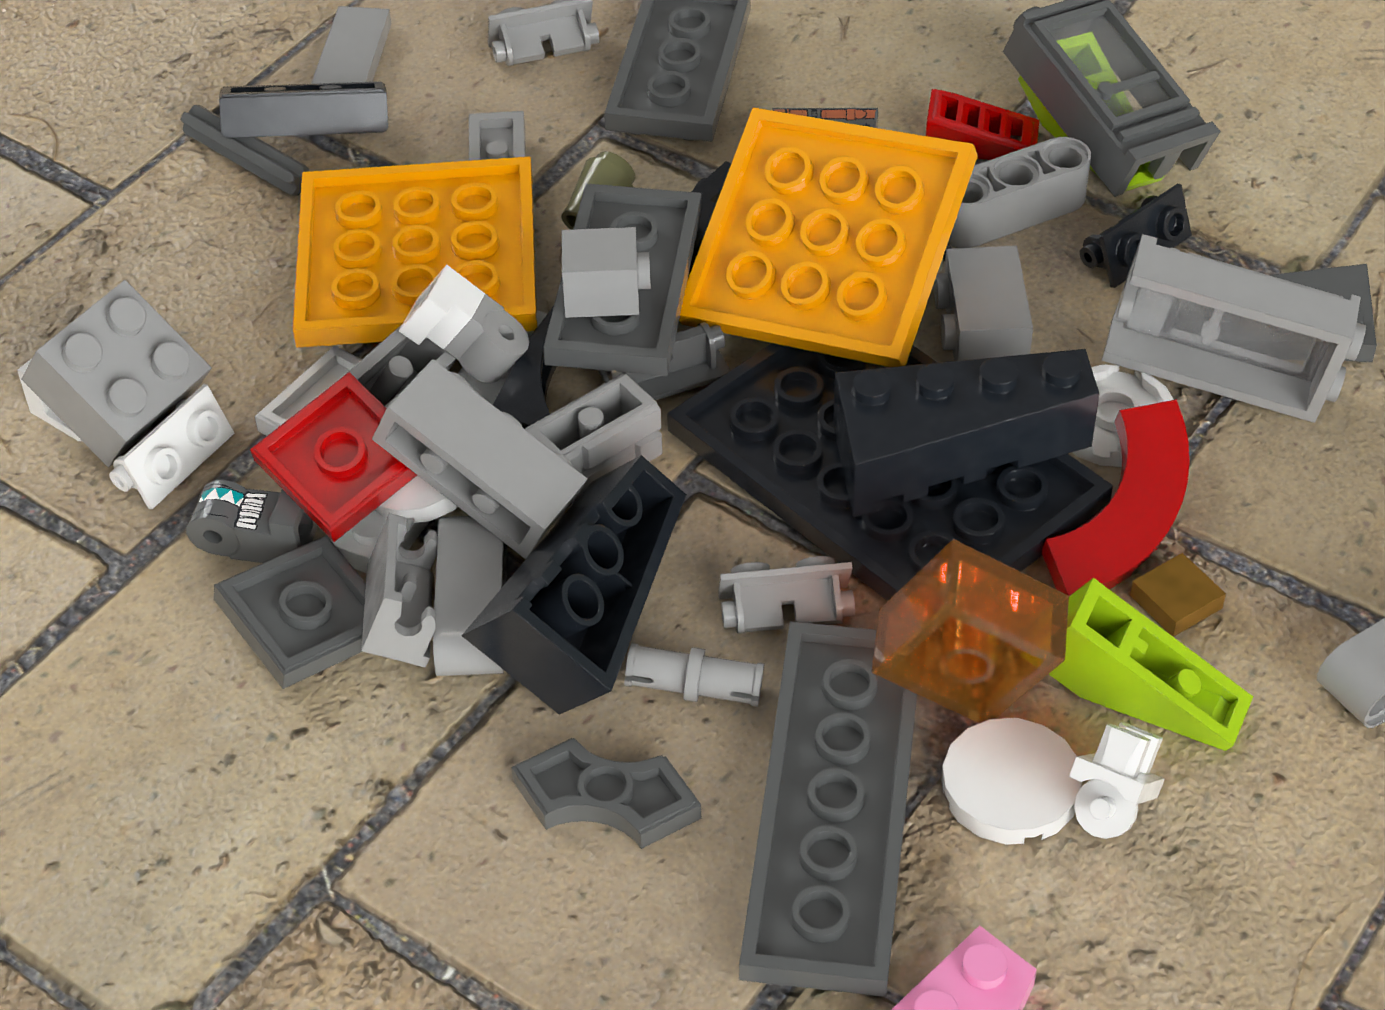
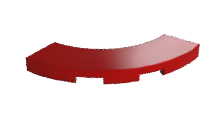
M1177 399L1119 410L1114 424L1121 445L1122 467L1119 487L1109 504L1088 523L1064 535L1046 539L1043 545L1042 555L1061 602L1092 578H1095L1109 590L1125 581L1155 550L1157 551L1171 529L1184 500L1190 464L1188 436Z

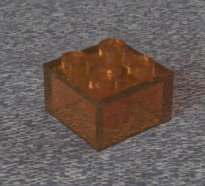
M953 539L879 609L871 673L978 723L989 719H996L1065 661L1069 596Z

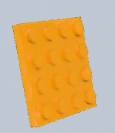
M752 107L687 280L679 321L682 325L697 327L699 323L706 322L709 327L719 325L722 332L726 334L887 367L906 366L978 157L974 145Z
M531 156L302 172L293 334L296 348L384 341L403 324L417 298L446 265L503 306L504 310L513 316L524 327L526 332L535 331L538 328Z

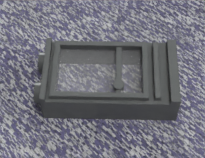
M1064 0L1041 8L1035 6L1021 13L1015 20L1013 31L1003 53L1066 135L1080 140L1088 146L1091 151L1090 166L1114 197L1125 192L1141 164L1151 161L1147 170L1154 179H1160L1172 169L1178 157L1189 171L1200 166L1221 131L1213 121L1206 123L1199 115V110L1190 104V99L1110 0Z

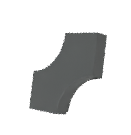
M571 738L511 767L514 784L546 830L570 822H596L622 831L642 849L702 819L700 802L667 757H663V755L640 762L612 761L590 753L575 738Z

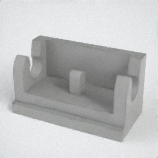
M389 513L367 564L361 651L426 668L430 659V641L436 626V614L432 608L433 572H430L437 556L438 536L434 530H431L424 537V546L415 551L406 550L400 545L405 538L406 517Z

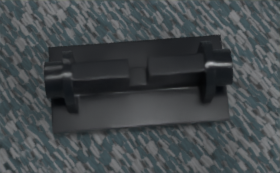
M1176 184L1159 196L1151 195L1142 201L1141 207L1118 221L1119 223L1109 227L1099 235L1093 234L1087 237L1083 242V248L1080 249L1079 255L1081 261L1087 267H1098L1107 270L1110 287L1116 288L1125 282L1142 234L1158 238L1156 245L1170 249L1192 236L1182 185Z

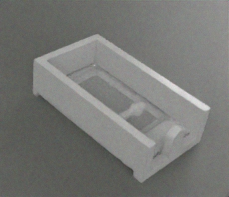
M1142 234L1111 321L1102 361L1314 423L1325 400L1336 402L1346 374V367H1343L1342 364L1345 358L1353 361L1356 360L1365 336L1366 325L1357 323L1360 296L1352 294L1350 299L1347 300L1343 296L1190 252L1189 254L1184 253L1176 248L1171 247L1170 249L1156 245L1158 238Z

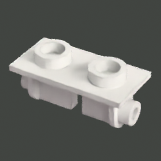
M203 384L187 400H181L176 405V409L127 454L119 456L114 460V470L110 472L109 476L117 488L125 492L131 487L137 489L147 507L153 509L234 434L208 385Z

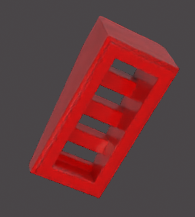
M932 89L927 116L926 136L973 144L978 155L977 159L992 160L1037 144L1040 120L956 93ZM1010 136H1022L1021 141L1012 139Z

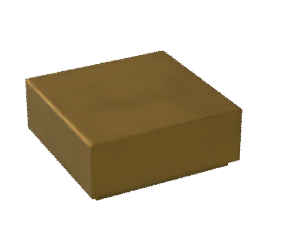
M1181 553L1133 580L1130 596L1174 637L1221 610L1224 606L1226 593L1188 557Z

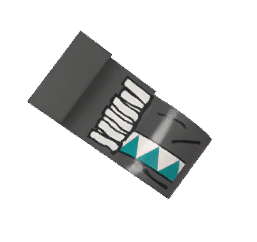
M214 480L207 483L202 489L186 526V534L196 547L207 553L227 556L235 560L264 563L312 542L318 525L283 489L281 492L246 489L235 482Z

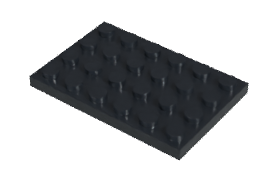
M775 343L769 344L667 413V425L670 433L827 555L834 558L836 562H852L853 569L851 573L934 638H937L1040 558L1046 539L1076 530L1107 506L1112 497L1113 485L1071 455L1065 454L1021 468H1016L1011 463L993 467L986 472L985 479L964 485L959 478L929 486L927 496L903 502L900 496L875 502L874 512L853 517L833 426L835 373L889 367ZM912 345L906 366L938 363Z

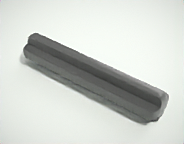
M193 105L189 112H183L180 120L184 123L183 132L289 195L298 196L300 194L302 172L310 171L307 166L257 137H223L220 116L201 105Z

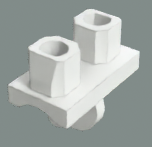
M1124 722L1119 723V726L1108 724L1097 752L1076 757L1069 777L1080 782L1090 780L1079 790L1074 806L1076 818L1085 831L1095 837L1104 839L1118 837L1132 827L1137 818L1138 804L1158 798L1165 778L1150 773L1161 745L1162 737Z

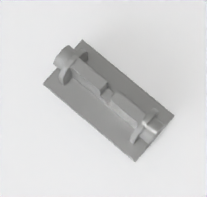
M555 0L549 5L528 9L511 7L501 11L499 14L489 16L488 46L492 47L495 62L505 61L507 66H512L514 64L544 59L541 41L550 40L554 57L589 51L592 44L600 42L597 24L595 22L591 23L593 0Z
M816 556L802 559L796 563V567L770 569L769 564L762 562L744 563L733 567L731 573L720 574L719 599L733 598V601L721 602L723 627H736L737 633L783 629L782 605L788 604L794 605L795 622L822 625L842 624L843 617L855 616L853 591L840 590V588L848 587L853 569L852 562L835 564V560L832 557Z

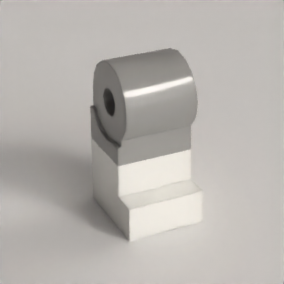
M448 265L441 270L417 298L399 329L400 333L418 345L425 338H428L458 359L463 369L473 378L486 383L497 382L529 347V338L524 327L507 313L503 306Z

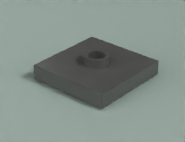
M327 535L214 584V601L282 689L363 652L361 648L366 583Z

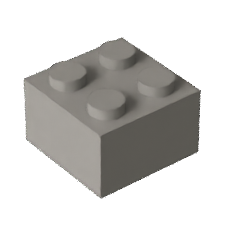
M124 280L35 352L21 380L109 468L113 465L115 459L127 453L176 409V405L181 400H187L199 388L212 367Z

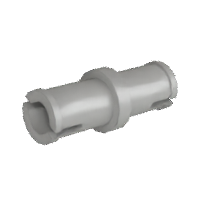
M631 643L624 684L628 687L633 685L684 693L683 698L685 701L697 702L699 696L748 703L751 706L758 707L764 663L758 662L754 664L705 656V649L695 647L691 648L690 653H683Z

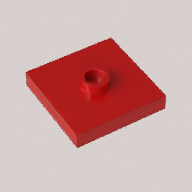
M350 372L250 449L254 461L333 542L337 541L417 476L416 473L372 440L387 408Z

